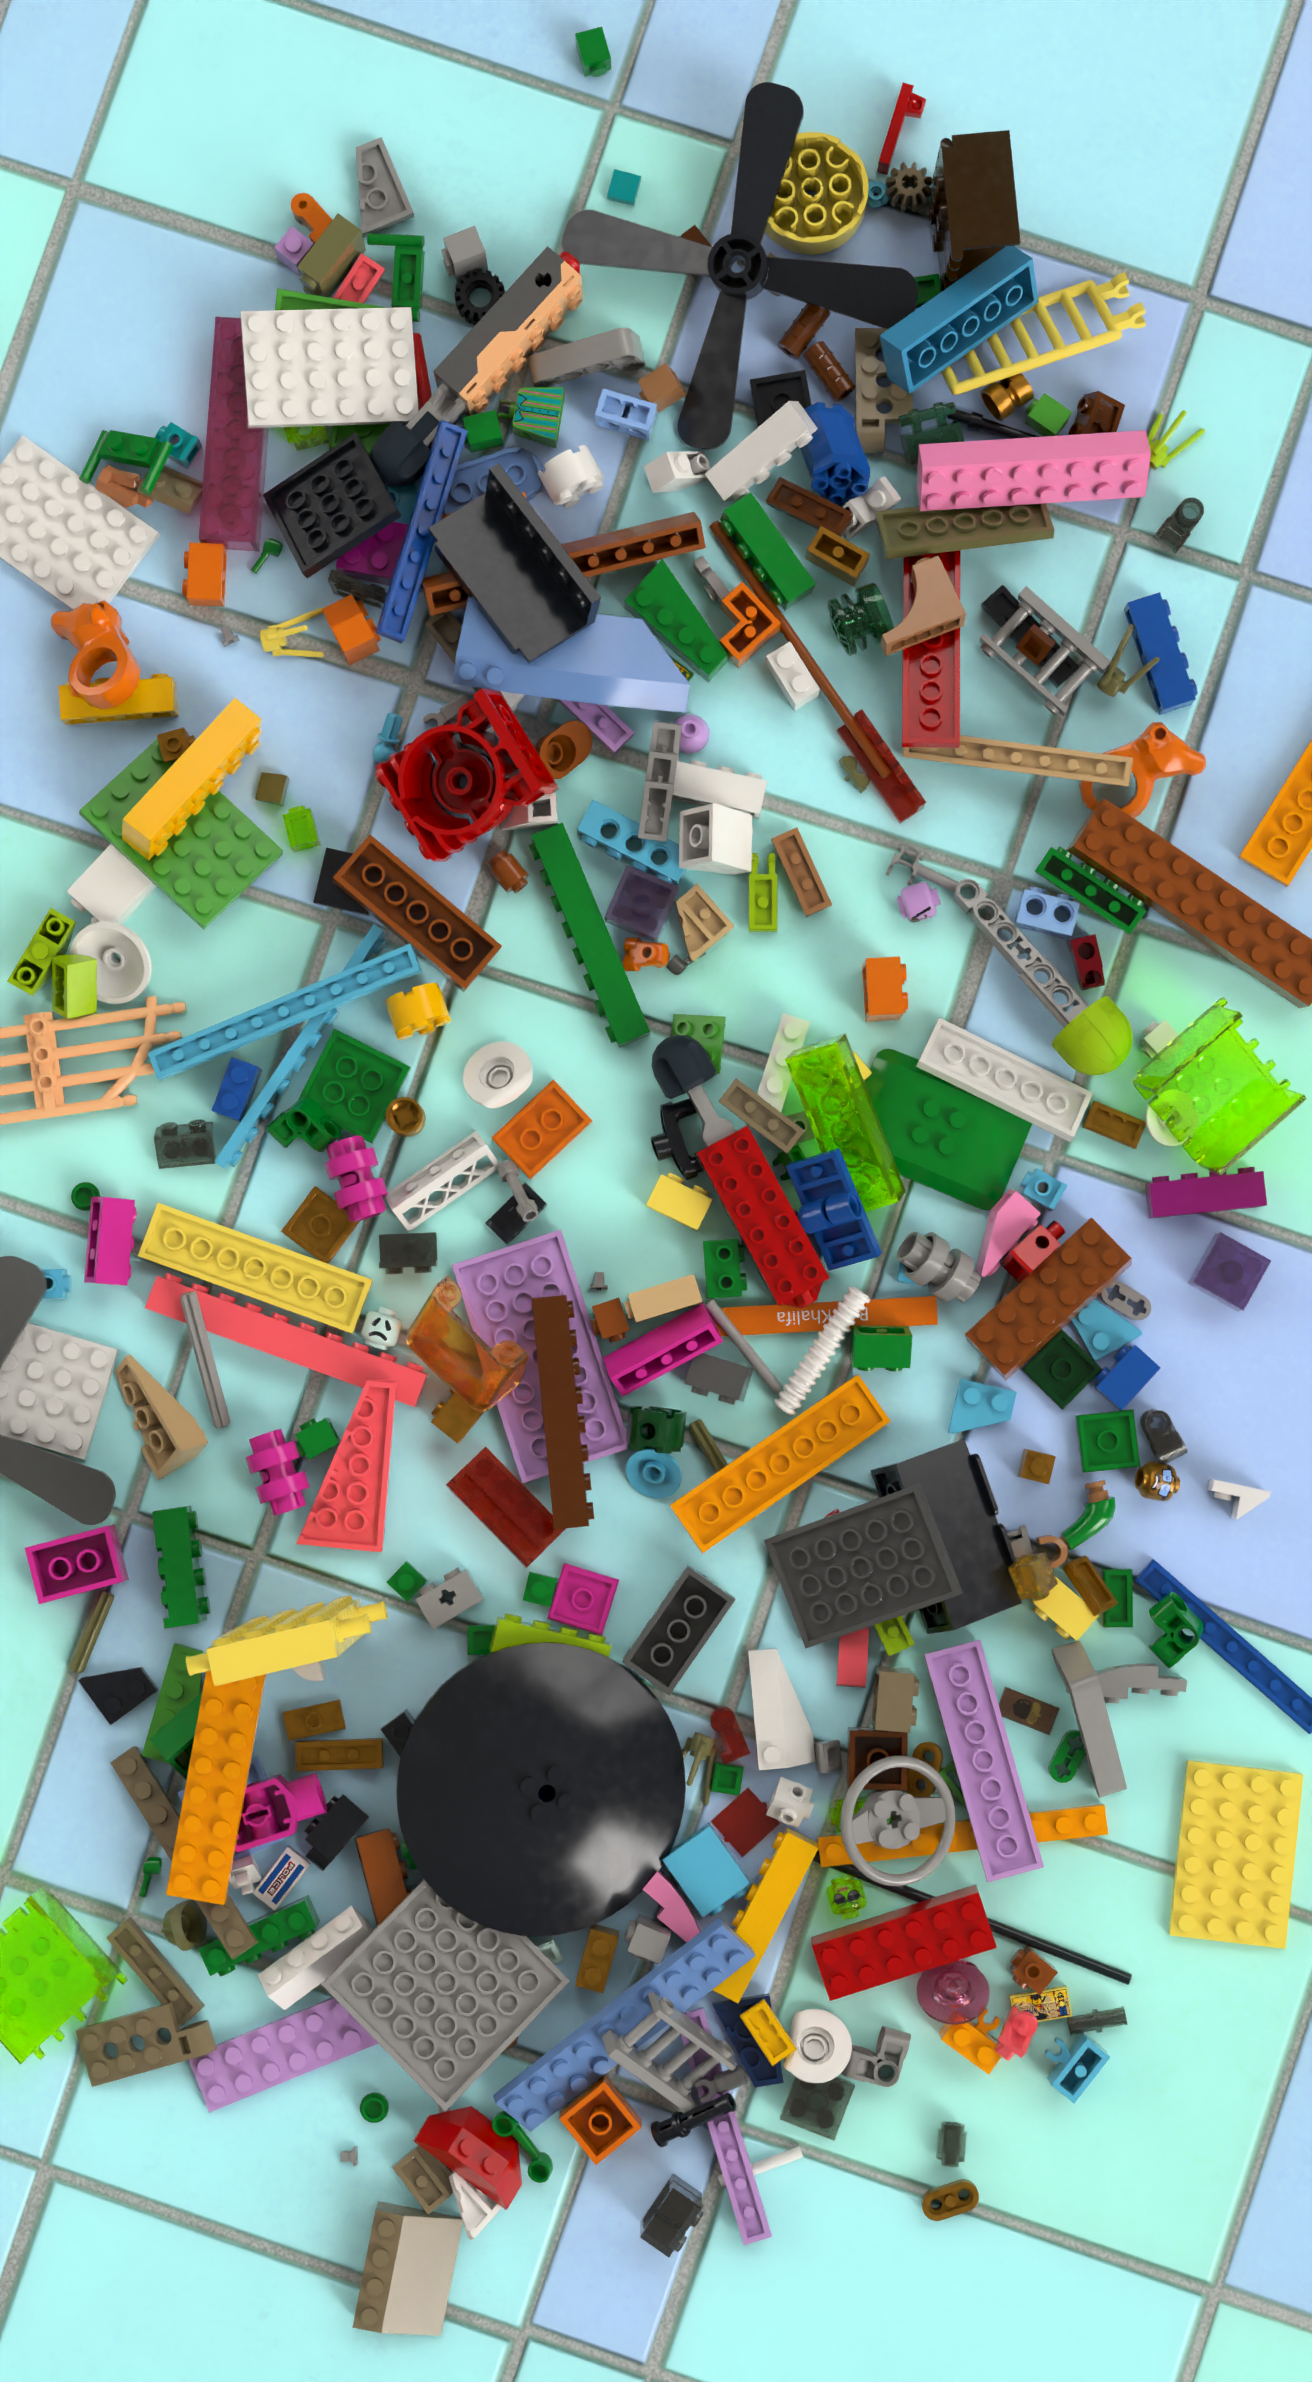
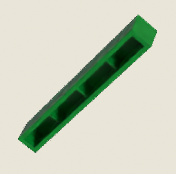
M563 822L531 835L533 843L529 845L534 860L540 859L544 869L539 872L545 886H552L555 895L550 898L556 912L562 911L566 921L561 924L567 939L573 937L577 947L572 949L578 965L582 963L585 965L587 974L583 975L589 991L595 989L599 999L594 1001L600 1017L606 1016L610 1026L605 1027L610 1042H617L620 1048L649 1036V1027Z

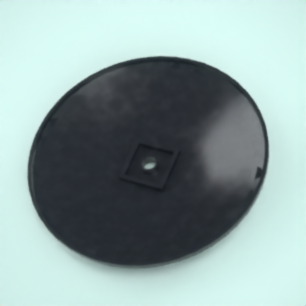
M554 1642L524 1643L502 1648L472 1661L446 1680L428 1699L408 1733L400 1758L396 1785L397 1812L405 1845L415 1866L435 1893L463 1916L485 1927L509 1934L539 1937L565 1934L592 1926L612 1916L635 1899L643 1891L642 1889L654 1874L660 1870L664 1864L662 1859L669 1855L681 1825L686 1792L685 1766L676 1731L665 1709L651 1690L631 1671L598 1652L580 1646ZM544 1785H550L554 1789L552 1798L547 1801L540 1800L538 1796L539 1789Z

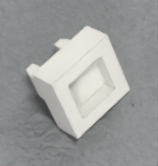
M250 1855L233 1861L230 1882L234 1890L241 1888L242 1895L254 1892L253 1883L262 1881V1877L253 1856Z

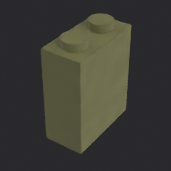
M339 213L297 266L301 277L300 281L306 294L330 298L347 276L360 254H364L366 251L361 230Z

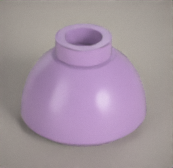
M685 714L675 720L674 723L682 724L679 751L692 754L701 751L707 745L710 735L709 728L701 717L694 714Z

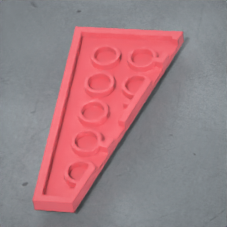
M367 1379L296 1544L373 1552L383 1551L397 1381Z

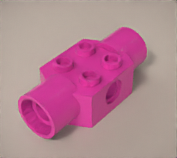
M313 1773L288 1782L279 1774L248 1784L245 1791L235 1851L238 1853L293 1835L298 1830L299 1821L326 1813V1800L317 1775Z

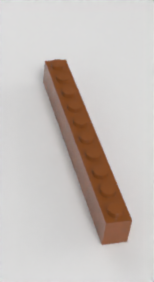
M695 512L561 544L585 577L706 548L701 520ZM451 572L423 578L422 589L426 606L431 616L466 607L468 595Z

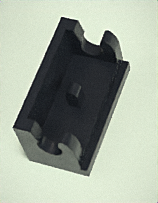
M524 1183L522 1187L528 1199L535 1201L540 1213L547 1206V1203L528 1184ZM514 1195L485 1222L506 1245L531 1222H525L519 1216L516 1210L518 1203Z

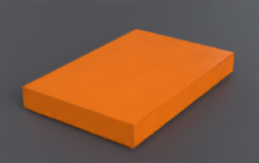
M552 1080L492 1137V1140L531 1180L593 1121Z

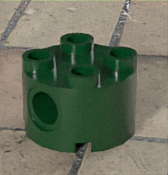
M643 1406L629 1407L626 1436L628 1449L644 1450V1448L655 1447L654 1452L671 1454L672 1451L681 1452L684 1444L687 1412L653 1406L644 1408V1410H642Z

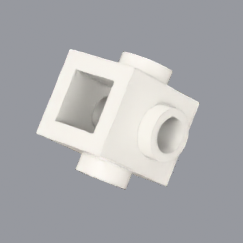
M780 1777L773 1791L766 1815L784 1824L798 1828L802 1819H809L814 1803L810 1799L813 1789Z

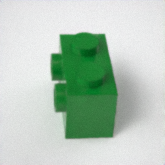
M738 1238L703 1241L707 1299L741 1297L742 1290H747L746 1273H740L739 1262H745L744 1245H738Z
M851 1325L850 1360L853 1367L861 1371L885 1368L893 1372L901 1371L902 1368H910L912 1334L908 1326Z

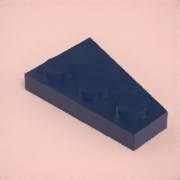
M769 1993L744 1997L740 1999L739 2003L732 2000L712 2003L755 2088L784 2083L780 2061L773 2066L771 2065L740 2017L741 2013L762 1999H765L771 2008Z

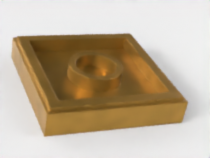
M314 1186L281 1232L318 1260L329 1264L360 1221H349L346 1209L339 1210L337 1202Z

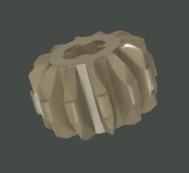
M904 162L901 163L900 170L893 168L890 173L891 177L886 179L885 185L888 187L886 196L893 198L891 201L892 207L902 204V212L906 211L907 206H910L914 212L917 211L918 204L925 206L928 201L927 197L932 195L933 189L929 187L933 181L932 177L925 176L927 172L926 167L921 168L919 171L916 170V162L912 163L911 168H908Z

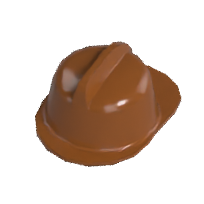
M572 720L562 724L552 733L539 739L535 749L553 779L563 778L588 757L592 748V735L586 724L578 720Z

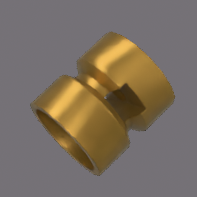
M1022 373L999 380V383H991L980 391L985 406L998 421H1003L1014 413L1015 406L1022 407L1034 397L1033 390Z
M397 1098L389 1104L386 1110L387 1124L400 1136H415L422 1131L425 1125L426 1116L424 1110L417 1101L411 1098Z

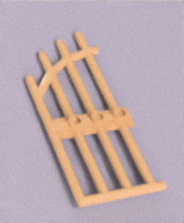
M157 996L145 998L146 1007L53 1020L52 1011L23 1015L24 1024L1 1027L0 1039L26 1035L28 1052L0 1056V1068L30 1063L32 1080L0 1085V1096L34 1091L36 1108L0 1113V1125L137 1104L136 1095H124V1097L119 1095L137 1076L155 1073L151 1063L144 1064L148 1052H150L153 1045L166 1044L167 1042L172 1043L182 1039L180 1031L155 1034L157 1016L182 1013L186 1011L185 1002L157 1005ZM145 1018L143 1036L57 1048L55 1031ZM139 1048L131 1066L61 1076L59 1059ZM118 1079L100 1099L65 1104L63 1087Z

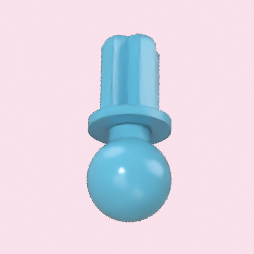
M388 713L382 732L377 735L382 740L373 748V758L377 763L388 761L389 756L395 753L392 744H399L398 734L403 718L398 714Z

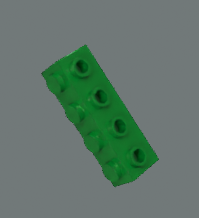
M751 492L723 510L720 518L722 530L727 536L733 537L737 543L736 547L739 554L745 560L748 558L754 567V575L760 582H765L770 590L769 595L776 605H781L785 611L812 593L816 583Z
M1058 846L1056 850L1051 847L1034 872L1130 935L1146 913V910L1142 908L1144 903L1132 894L1125 897L1119 893L1120 886L1108 878L1102 881L1094 876L1096 870L1086 863L1082 862L1079 866L1070 860L1073 855L1062 847Z
M309 1895L276 1909V1911L248 1922L247 1924L257 1938L258 1943L237 1958L231 1959L218 1936L204 1942L198 1950L209 1975L218 1973L219 1976H223L235 1970L234 1965L239 1962L245 1961L246 1964H250L262 1957L261 1952L271 1948L272 1952H276L288 1946L287 1941L298 1936L299 1940L311 1936L315 1933L314 1928L318 1926L320 1920Z

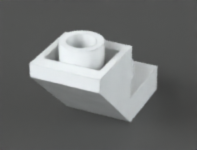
M885 476L879 478L865 494L849 500L843 506V508L851 511L854 515L844 532L848 539L853 538L873 524L876 511L890 510L901 500V497Z

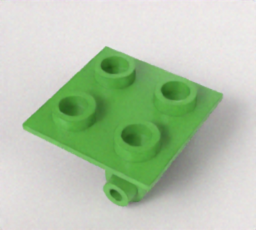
M673 1014L671 1036L685 1035L697 1040L711 1059L716 1069L715 1075L717 1073L720 1074L726 1017Z

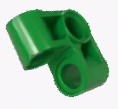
M308 1097L298 1099L290 1108L277 1116L266 1128L284 1148H287L295 1139L300 1137L318 1152L325 1151L328 1145L334 1143L342 1134L338 1123L330 1118L316 1101Z
M1170 1592L1149 1609L1150 1617L1165 1633L1153 1645H1149L1148 1648L1167 1668H1171L1178 1663L1185 1654L1198 1644L1204 1629L1202 1621L1175 1592ZM1182 1629H1190L1195 1635H1186Z

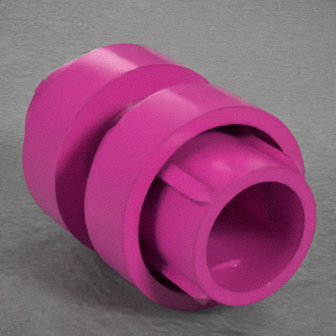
M360 1135L328 1145L327 1153L330 1160L325 1162L324 1165L329 1180H339L341 1190L334 1193L339 1210L346 1209L348 1219L351 1222H358L384 1213L386 1206L383 1197L387 1196L388 1192L384 1179H374L371 1168L379 1165L374 1148H367L364 1138Z
M282 1429L249 1439L253 1455L247 1456L245 1459L250 1474L258 1471L260 1473L263 1485L255 1487L260 1504L269 1501L274 1516L306 1506L302 1490L310 1488L305 1471L299 1473L295 1471L292 1460L300 1457L295 1441L286 1443Z

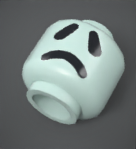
M380 1307L378 1312L369 1311L367 1313L361 1331V1336L366 1339L365 1344L387 1351L388 1347L396 1345L402 1328V1321L395 1317L396 1311Z

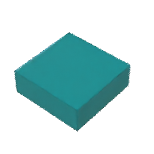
M614 169L607 199L634 206L641 183V176Z

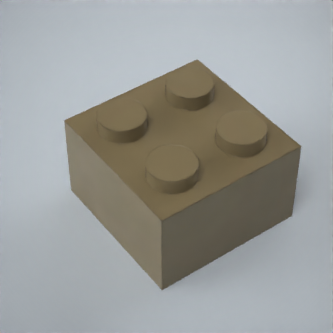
M876 1666L871 1721L875 1730L910 1733L911 1726H916L917 1708L912 1705L913 1696L918 1697L919 1679H917V1676H915L911 1669Z

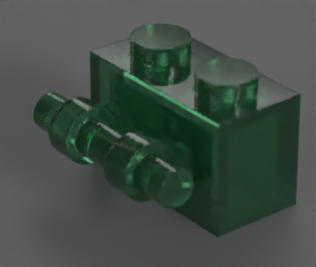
M939 402L933 404L931 408L920 411L916 408L909 410L908 414L898 416L900 427L911 425L912 432L900 435L906 463L911 465L918 463L919 444L964 442L960 422H946V415L956 413L954 402L946 404ZM936 419V426L922 429L921 422Z

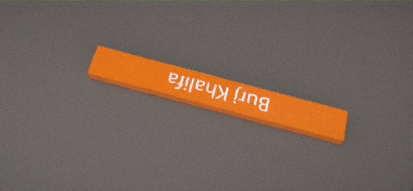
M936 1296L870 1299L869 1303L864 1304V1311L860 1310V1317L854 1319L856 1322L854 1325L866 1326L938 1325ZM839 1301L811 1303L801 1309L785 1304L780 1306L724 1307L721 1309L742 1335L812 1332L824 1330L823 1325L829 1323L828 1317H833V1310L838 1309L839 1306L837 1304ZM713 1318L720 1335L728 1336L725 1333V1331L721 1328V1326L717 1323V1321Z

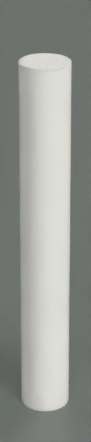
M800 2146L751 2163L753 2173L756 2175L803 2158V2153ZM723 2174L719 2175L718 2179L721 2187L726 2186Z

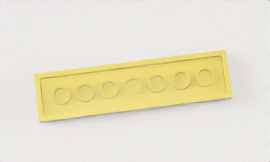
M158 1202L138 1254L139 1257L352 1334L355 1332L373 1283L372 1279Z

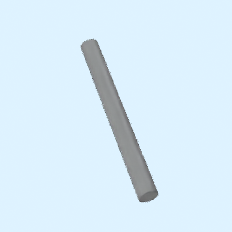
M712 1298L704 1304L706 1309L772 1392L776 1394L783 1389L781 1383L715 1300Z

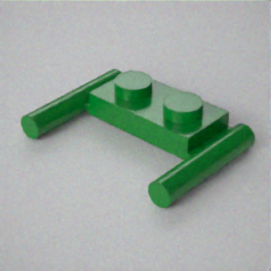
M368 233V245L395 246L391 306L392 308L411 307L412 322H419V310L422 306L425 251H423L425 244L424 235Z
M102 430L79 479L83 483L89 484L101 459L146 467L150 469L140 491L146 495H151L173 445L167 441L161 443L157 438L114 430L109 432Z

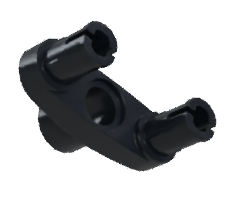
M690 1098L676 1103L670 1101L660 1105L663 1133L650 1138L658 1161L672 1157L678 1170L686 1180L698 1177V1173L704 1172L696 1156L691 1157L688 1154L678 1126L680 1119L697 1113Z

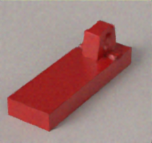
M904 82L902 84L877 168L879 173L888 175L905 117L921 118L926 99L912 93L914 85Z

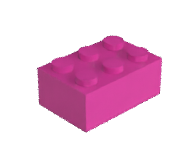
M115 1524L25 1548L39 1604L129 1580Z

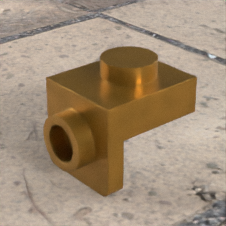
M184 727L157 735L161 754L166 763L178 760L196 740L194 735L189 736Z

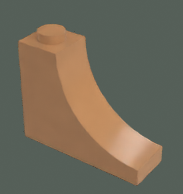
M939 556L933 558L925 557L912 565L911 581L915 591V601L906 618L895 628L882 634L881 648L885 656L964 626L966 613Z

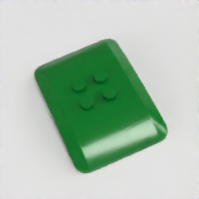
M883 1049L878 1052L870 1067L872 1074L865 1080L842 1134L841 1146L844 1151L849 1155L978 1209L991 1210L1003 1196L1032 1123L916 1067L919 1060L893 1049Z

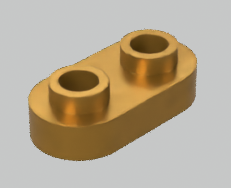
M933 1742L919 1744L914 1749L912 1757L924 1761L940 1774L943 1762L942 1749ZM927 1751H931L934 1755L931 1762L925 1759ZM909 1769L907 1775L908 1794H911L913 1797H931L936 1790L931 1781L920 1772ZM920 1779L925 1780L927 1784L924 1790L918 1787Z
M960 2179L927 2191L922 2197L921 2205L927 2218L933 2221H941L974 2209L979 2201V2193L973 2182L967 2179ZM965 2189L969 2194L966 2198H960L958 2196L959 2191ZM934 2199L941 2201V2205L937 2208L931 2206V2201Z

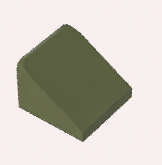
M262 772L255 800L283 806L290 780L289 777L282 774Z

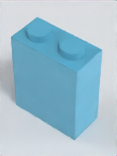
M710 1822L671 1849L669 1855L662 1859L702 1917H705L707 1914L710 1917L716 1915L725 1907L723 1905L725 1901L731 1897L736 1900L748 1891L746 1887L750 1884L748 1876Z

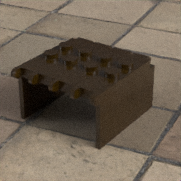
M1010 130L952 135V141L949 138H944L940 142L932 178V207L929 208L930 225H934L932 250L933 252H938L942 291L1005 248V246H1015L1021 243Z

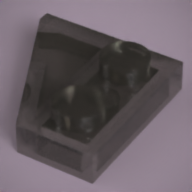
M331 569L328 582L333 594L342 597L352 594L355 601L361 600L364 604L383 609L387 595L383 587L375 584H365L353 577Z

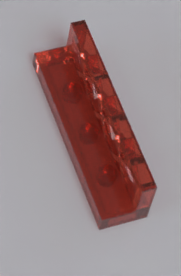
M861 709L855 713L854 718L892 774L882 779L845 724L837 729V733L901 824L924 809L926 801Z

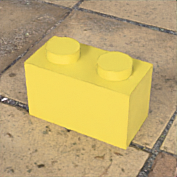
M668 1173L667 1177L661 1174L646 1207L698 1231L713 1200L708 1197L710 1192L694 1185L693 1189L682 1185L684 1179L672 1173Z
M1054 1575L1045 1582L1030 1600L1035 1605L1032 1611L1044 1621L1050 1618L1056 1623L1057 1626L1054 1630L1065 1640L1072 1637L1078 1641L1099 1616H1094L1086 1603Z

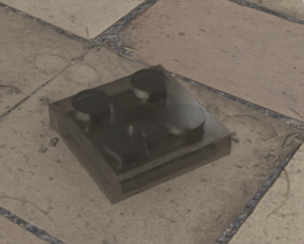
M794 2077L780 2114V2120L834 2141L855 2088V2083L840 2077L824 2083H808Z

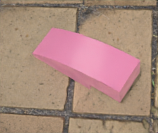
M661 1870L657 1871L642 1890L662 1906L657 1912V1918L687 1943L701 1932L693 1911L678 1888Z

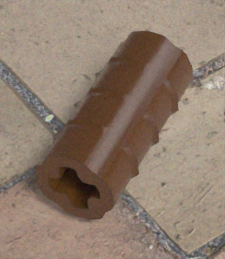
M806 304L801 309L797 318L793 320L789 329L784 332L785 334L777 343V346L790 358L798 359L802 352L807 349L811 340L815 338L819 329L823 327L831 312Z
M824 341L815 343L804 353L803 357L809 364L810 369L814 371L818 380L825 387L826 392L830 394L835 402L843 400L854 391L855 385L849 378V374H846L841 367V363L837 361L833 352L830 351Z

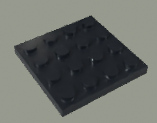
M354 433L263 494L302 574L307 579L402 516L357 433Z

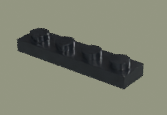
M1001 585L981 604V607L1002 628L1020 608L1018 606L1020 602L1004 585ZM1028 615L1009 637L1018 645L1034 624L1039 628L1041 626L1033 616ZM1057 642L1049 651V653L1045 656V658L1037 665L1039 669H1041L1045 665V663L1054 655V653L1060 648ZM1068 655L1048 679L1058 688L1079 669V666Z

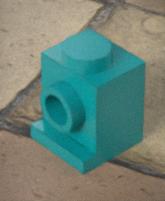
M170 422L168 427L163 425L158 430L155 438L161 443L163 441L172 443L175 437L180 438L179 442L173 445L168 458L188 469L202 448L199 438Z

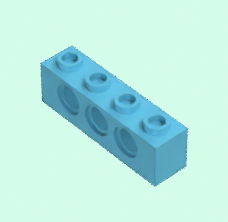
M592 800L577 828V834L581 836L580 840L591 847H595L597 844L605 848V853L608 856L619 861L621 857L630 861V866L643 874L649 871L657 875L655 879L668 887L671 884L679 885L687 869L679 868L678 843L668 838L666 842L638 838L639 823ZM606 826H612L617 830V834L611 839H606L601 835L602 829ZM631 839H637L642 843V848L637 852H631L626 848L627 842ZM662 852L667 856V861L663 865H656L651 860L652 855Z

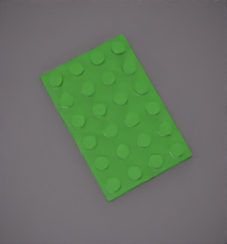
M156 739L79 810V815L204 930L283 855V850L220 791L215 795L209 794L204 800L205 805L197 815L191 814L188 817L185 828L179 835L173 834L167 840L168 846L159 856L155 854L148 861L123 841V818L177 761L166 763L163 760L158 739Z

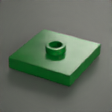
M1134 1409L1075 1415L1082 1473L1140 1467Z

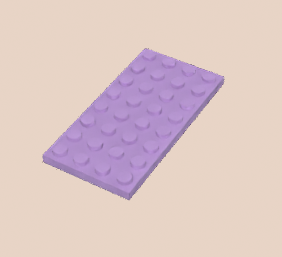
M561 1229L453 1264L454 1274L522 1484L549 1475L532 1298L567 1295V1301L573 1300L575 1318H569L570 1330L576 1329L577 1346L572 1347L573 1358H579L580 1375H575L576 1387H582L583 1404H578L579 1416L584 1415L586 1433H581L582 1445L587 1444L588 1462L628 1449V1442H626L627 1431Z

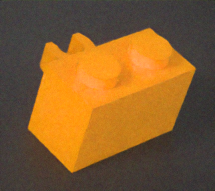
M982 2007L978 2011V2021L975 2024L955 2009L938 2033L941 2040L989 2075L1002 2056L995 2051L996 2044L999 2041L987 2032L999 2026L1000 2018L995 2016L992 2022H985L984 2016L988 2010Z

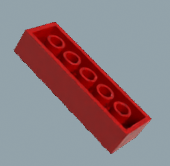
M976 1884L811 1937L812 1948L830 2001L997 1948Z

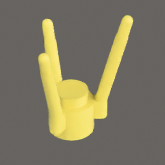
M323 608L305 613L277 625L268 626V629L260 630L264 652L272 651L274 657L281 655L323 657V652L282 648V646H287L286 636L308 629L306 625L284 630L285 628L322 614Z

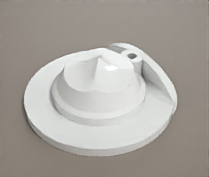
M494 1042L476 1051L468 1060L463 1073L464 1088L471 1099L478 1104L492 1109L502 1107L514 1101L530 1086L533 1077L531 1060L527 1053L514 1043Z
M808 2009L796 2012L793 2015L789 2037L797 2047V2050L785 2057L784 2068L796 2078L808 2083H824L839 2076L846 2068L852 2051L851 2037L844 2023L834 2014L820 2009Z

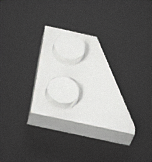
M453 2171L449 2176V2180L467 2237L472 2240L502 2207Z

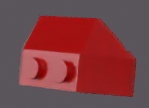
M472 2106L429 2115L413 2140L505 2210L508 2209L522 2185L518 2142L511 2135L507 2137L497 2135L492 2128V2121Z

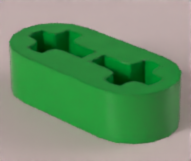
M1069 1730L1063 1735L1049 1762V1773L1057 1782L1067 1783L1072 1780L1085 1756L1083 1743L1081 1748L1076 1747L1071 1755L1068 1754L1071 1749L1068 1740L1080 1736L1079 1730ZM1067 1757L1069 1760L1066 1767L1069 1769V1773H1062L1059 1777L1057 1776L1058 1771L1055 1769V1765H1062Z

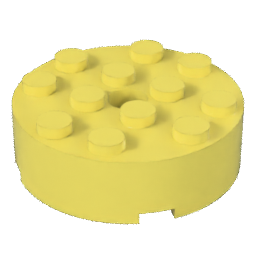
M820 132L799 133L765 229L767 235L781 247L795 253L807 255L826 253L846 243L862 223L868 199V177L858 154L832 135ZM812 190L817 192L818 194L812 197L811 195H808L806 191Z

